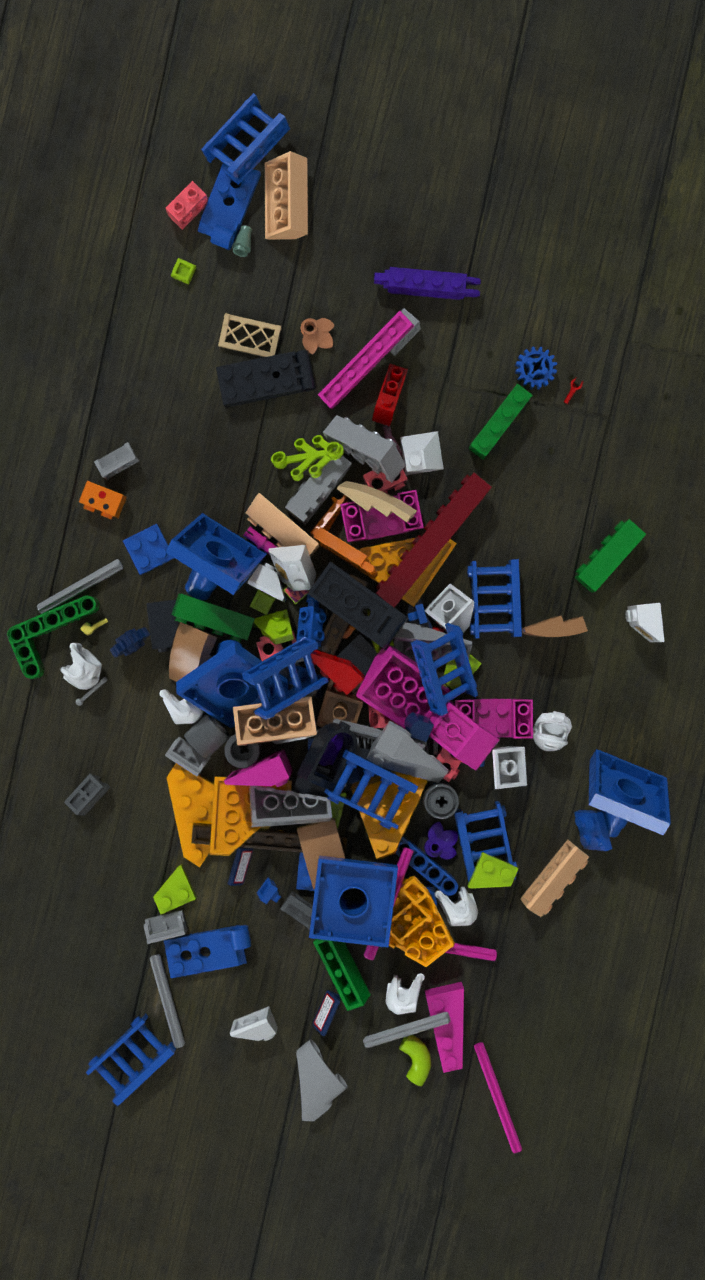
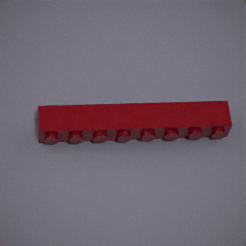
M473 473L471 476L468 474L460 483L463 485L459 491L455 489L449 496V504L440 507L436 512L438 515L436 520H430L424 527L426 532L423 536L418 535L412 542L414 547L410 552L406 549L399 558L402 562L398 567L394 564L387 573L390 575L386 581L381 580L375 589L378 590L376 592L377 596L393 607L399 603L492 488L477 474Z

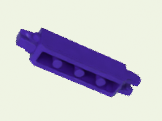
M390 267V270H385V273L374 274V284L383 285V288L388 289V292L391 294L461 300L464 296H480L479 290L466 289V285H480V278L467 277V274Z

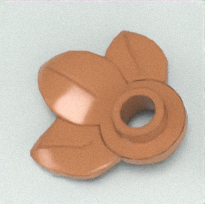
M308 318L302 322L301 333L304 335L302 343L304 348L309 350L310 354L313 355L318 347L324 349L333 347V339L329 333L334 327L333 322L326 318L319 320ZM312 326L314 330L309 332L307 327Z

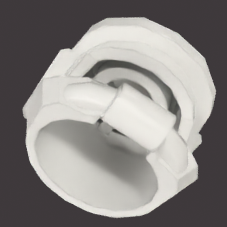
M71 643L70 654L73 664L61 667L60 671L64 675L63 678L78 689H90L99 681L102 664L90 651L83 648L80 643Z
M166 689L160 691L159 694L163 697V701L175 724H194L203 716L204 711L185 699L179 701Z
M556 711L541 714L533 726V739L536 745L544 751H557L567 745V737L572 728L570 719L565 716V713Z
M465 887L460 888L458 900L454 903L441 891H435L434 896L438 899L451 927L469 926L477 919L478 908L473 894L468 893Z
M418 974L409 989L401 986V978H398V975L393 976L391 983H388L386 1004L390 1011L397 1015L416 1012L422 981L425 979L424 974Z

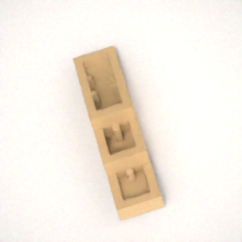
M345 481L337 487L340 492L366 511L374 507L386 517L394 513L405 522L413 518L417 510L403 501L363 484Z

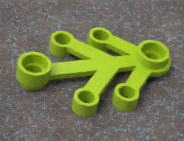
M316 435L312 439L315 448L322 447L324 449L317 451L308 445L303 438H299L294 442L297 451H304L306 453L286 456L284 452L279 451L272 455L271 461L278 469H284L290 463L304 461L291 471L293 480L300 481L304 477L303 472L309 466H311L309 468L311 476L318 478L321 476V469L331 460H337L342 457L344 448L338 442L328 443L321 435ZM322 458L316 465H312L317 459Z

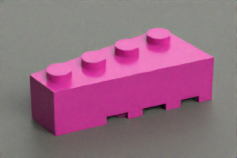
M458 982L425 990L430 1016L448 1012L451 1018L449 1024L433 1028L443 1073L462 1069L463 984Z

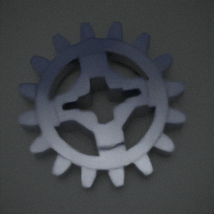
M146 627L137 631L135 628L130 629L115 640L117 644L110 651L115 658L123 654L125 656L131 655L145 645L143 641L149 637L150 633Z

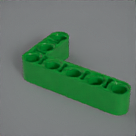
M83 596L12 626L8 630L9 642L25 677L30 679L40 678L45 670L33 639L94 614L100 608V602L97 598ZM88 600L93 601V607L90 610L85 606ZM71 607L76 611L73 617L68 615V610ZM54 614L58 618L55 625L50 621L51 616ZM35 622H38L40 625L38 632L33 630ZM18 629L22 632V637L19 640L15 637V632ZM25 647H27L30 651L28 657H25L23 655V649ZM32 665H35L37 667V673L35 675L31 674L30 667Z

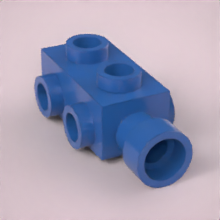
M307 594L306 602L308 607L300 608L297 641L307 637L317 641L318 647H321V641L325 638L322 629L323 623L326 621V614L324 609L319 608L321 603Z

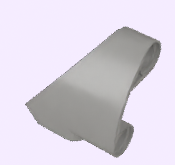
M310 1039L296 1052L301 1091L302 1121H315L331 1107L332 1100L348 1088L341 1075L338 1073L334 1075L325 1064L318 1046Z

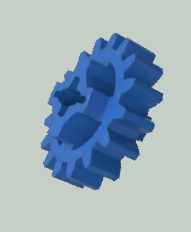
M533 346L530 352L525 349L523 352L524 356L520 354L518 357L520 361L515 363V366L519 367L516 369L515 374H520L517 380H524L523 386L530 384V389L534 385L537 386V389H540L542 384L545 387L548 386V381L552 382L554 379L552 375L557 373V370L553 369L556 367L557 362H552L555 356H548L549 350L542 352V347L536 351ZM540 362L538 370L532 374L533 368ZM524 367L527 369V375L524 372Z

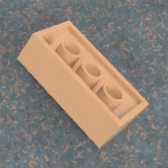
M291 151L265 162V239L268 240L297 239L308 235L307 158Z
M257 494L246 511V514L249 516L247 520L255 527L257 524L263 528L261 532L269 539L274 537L278 541L276 543L278 547L306 545L311 558L320 547L319 543L263 495Z
M312 697L299 699L267 720L256 715L254 712L262 706L261 703L233 707L237 746L317 735Z
M567 839L520 898L526 908L540 917L543 914H548L552 908L551 904L555 899L561 898L564 893L563 889L567 884L573 883L576 878L575 874L579 869L585 868L589 856Z

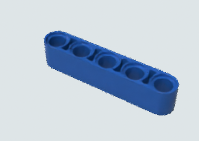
M403 835L399 847L402 844H407L413 850L409 865L443 894L448 896L454 895L458 890L455 878ZM398 847L396 854L400 857L402 852ZM418 856L424 858V862L420 865L414 863V859ZM431 869L439 870L436 877L429 876ZM452 881L454 884L451 889H445L444 883Z

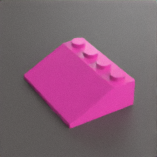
M391 645L386 650L382 648L374 658L356 696L404 729L405 719L412 712L430 718L433 712L430 711L417 663ZM446 684L442 685L443 695L451 691Z
M282 749L255 761L249 767L233 771L224 780L225 785L273 786L276 784V787L288 783L293 768L285 750Z

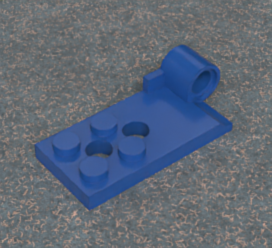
M223 163L201 217L198 232L211 236L210 242L212 244L230 250L244 220L261 172L253 169L241 181L239 188H233L231 186L233 180L227 171L229 167ZM233 198V205L226 206L224 204L225 199Z
M236 925L164 940L170 978L246 964L244 949L251 946L248 926ZM202 947H208L211 951V954L209 956H203L200 953V949ZM187 950L191 952L192 958L185 960L181 953Z

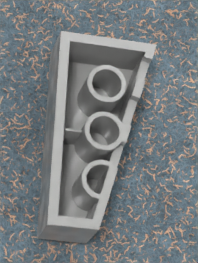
M336 415L323 431L329 443L338 442L343 446L345 454L348 456L351 454L361 464L366 462L372 468V471L378 475L380 472L384 473L386 480L391 483L406 466L396 448L397 444L389 438L386 440L377 432H370L363 425H356L346 417L342 418Z
M344 456L337 460H331L321 469L322 474L320 477L313 478L311 476L306 482L304 481L301 484L296 495L292 496L285 507L287 512L303 525H306L352 467V463Z
M249 787L252 827L330 822L332 819L331 801L327 797L294 793L293 791L277 790L270 787Z

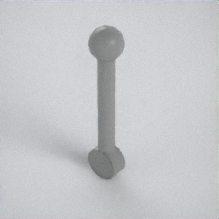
M104 677L82 698H78L76 705L81 706L83 701L108 679Z

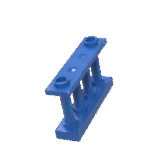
M254 93L201 149L209 163L216 157L229 167L227 169L228 173L238 185L290 130L284 115L279 113L273 119L261 110L262 107ZM254 115L268 125L261 133L248 124ZM241 129L255 139L248 147L235 138ZM228 143L242 153L235 161L221 152Z
M519 559L509 560L506 566L477 567L476 561H472L470 563L471 566L467 567L468 577H471L472 600L475 602L472 612L473 623H470V635H473V638H479V632L508 631V633H511V637H522ZM506 574V576H509V583L505 586L477 587V575ZM507 593V595H510V603H507V605L478 606V594ZM507 612L511 614V622H508V624L479 625L478 613Z
M450 623L445 624L448 634L429 644L420 640L411 642L430 711L440 716L448 713L447 702L463 693L474 697L478 696L477 684L473 678L463 641V632L460 626ZM450 641L452 651L433 661L432 651ZM455 659L457 668L438 678L437 668ZM459 676L462 685L443 695L442 685Z
M304 637L241 673L244 681L254 686L256 685L262 704L260 708L254 711L256 715L265 720L270 719L276 713L314 690L320 689L322 685L328 682V678L316 674L311 658V653L318 649L317 641ZM303 657L309 678L300 682L295 663ZM288 667L294 687L285 692L279 673L280 670ZM272 676L278 697L269 702L263 682Z
M345 750L342 757L347 759V765L334 791L325 790V793L328 795L327 799L336 804L341 801L381 821L380 825L387 829H391V827L398 829L399 825L392 820L405 794H408L409 791L416 793L419 786ZM359 765L364 768V774L351 800L341 796V793L353 769ZM377 774L381 776L380 781L382 782L367 809L359 805L358 802L371 776L374 777ZM393 782L399 785L397 788L399 791L386 817L375 813L388 785L391 786Z
M499 801L495 802L496 809L467 815V813L463 814L462 809H457L454 813L468 883L475 869L474 862L479 860L482 852L491 856L505 854L507 863L517 867L516 862L512 861L504 817H506L505 806H501ZM498 817L500 828L476 833L467 832L466 825L469 822ZM502 836L503 847L479 852L471 851L470 844L473 841Z
M147 1014L142 1018L138 1016L130 1024L132 1027L100 1057L96 1055L88 1063L89 1068L86 1074L89 1075L95 1069L115 1090L114 1093L116 1095L112 1101L117 1107L176 1051L173 1042L167 1046L163 1045L144 1025L148 1018ZM136 1030L157 1050L156 1053L158 1055L154 1059L148 1058L130 1038ZM124 1043L143 1063L142 1066L144 1068L140 1072L134 1071L118 1054L116 1049ZM109 1056L129 1076V1082L126 1085L120 1084L101 1064Z

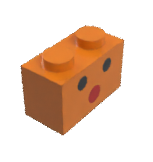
M87 481L79 503L84 505V509L93 513L96 509L102 512L101 516L112 520V517L119 518L127 497Z

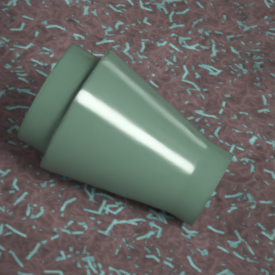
M241 226L232 244L233 253L240 257H246L251 251L252 229L249 226Z

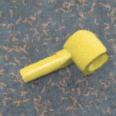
M105 618L93 626L87 622L80 629L85 635H91L95 629L107 623L108 620Z

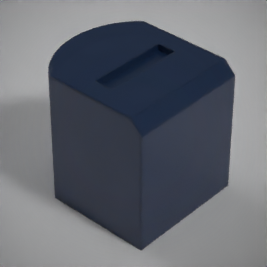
M412 712L406 717L404 722L405 729L411 734V738L427 742L434 727V724L428 717Z

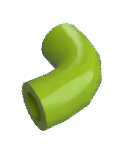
M415 1035L406 1036L399 1047L401 1051L408 1054L412 1059L411 1068L406 1076L414 1084L423 1086L431 1068V1055L426 1045Z

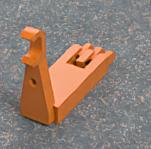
M343 495L339 500L332 497L333 505L311 531V535L319 543V546L361 572L376 578L378 573L367 555L328 532L341 511L340 504L346 503L349 499L346 495Z

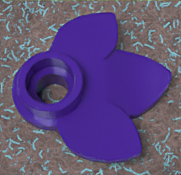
M338 733L333 739L331 738L320 759V765L327 766L330 764L333 766L343 745V733Z
M436 822L428 830V840L424 845L425 853L430 857L453 858L457 854L453 846L458 840V832L453 830L444 831L442 824ZM433 844H435V845L437 846V850H436V851H433V850H432V845H433Z

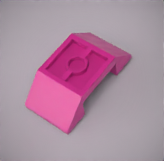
M417 491L397 493L396 496H393L417 510L414 517L408 522H405L394 513L386 517L374 507L366 511L355 502L340 504L347 542L367 541L424 528Z
M533 699L455 700V706L496 737L533 738Z
M450 700L446 705L447 714L440 716L433 713L429 718L434 724L429 736L455 758L472 769L477 770L500 739L486 728L479 726Z

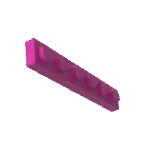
M399 311L318 396L329 408L333 409L414 325Z

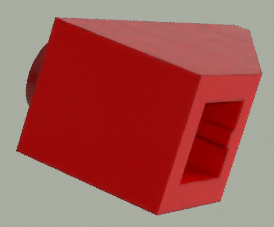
M393 364L389 365L374 409L372 421L390 426L408 369Z
M314 650L311 653L313 664H316L321 669L320 673L324 677L330 678L334 682L333 685L339 692L343 691L348 695L364 680V674L351 661L318 650Z

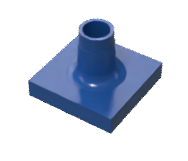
M203 513L176 535L166 550V553L192 569L185 589L189 595L199 600L209 599L217 585L234 595L252 576L258 565L262 564L267 553L256 548V546Z
M234 640L223 641L216 647L215 656L176 682V692L179 696L218 721L233 728L235 726L233 707L261 703L256 685L254 686L244 681L241 673L262 661L244 649L239 642ZM280 674L286 692L289 690L288 679ZM270 676L263 682L269 702L278 697L272 676Z
M598 749L595 750L589 765V805L600 809L599 811H603L609 837H617L628 821L664 835L671 824L667 778Z
M319 856L309 938L388 948L398 866ZM350 888H356L361 890L363 895L356 901H350L344 896L343 892Z

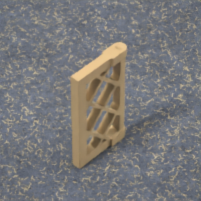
M225 313L218 346L261 357L273 356L276 354L282 328L280 325ZM230 320L241 323L232 330L229 327ZM244 325L258 326L259 329L249 334ZM243 327L248 336L238 341L233 332ZM263 329L275 330L274 335L268 338ZM262 331L267 340L257 346L252 336ZM232 334L237 343L226 342V337ZM250 338L255 348L241 346L240 344ZM269 342L271 346L270 352L259 350L260 347Z

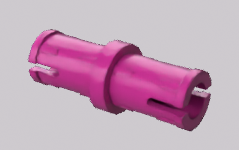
M251 526L243 535L257 545L256 548H261L267 554H269V548H278L268 540L266 535L262 536Z

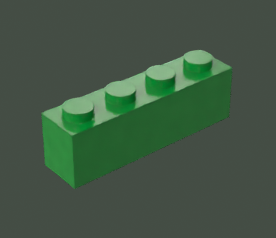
M516 384L468 449L484 460L530 400L532 394L519 384Z
M630 519L624 522L621 520L614 527V530H616L614 534L606 536L601 542L603 546L599 550L595 549L588 557L590 561L586 565L583 563L576 570L578 574L574 578L591 593L598 590L645 537L646 533Z
M181 593L178 594L172 615L176 617L175 621L184 624L190 621L195 623L194 627L205 630L208 627L213 629L212 633L223 636L224 633L231 635L230 639L241 642L242 639L248 640L255 619Z
M315 939L313 943L347 1011L364 1006L371 994L345 942Z

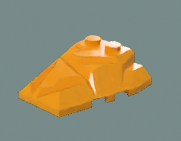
M415 876L403 880L393 907L389 946L393 949L396 946L403 950L407 957L427 967L453 947L455 943L428 889Z

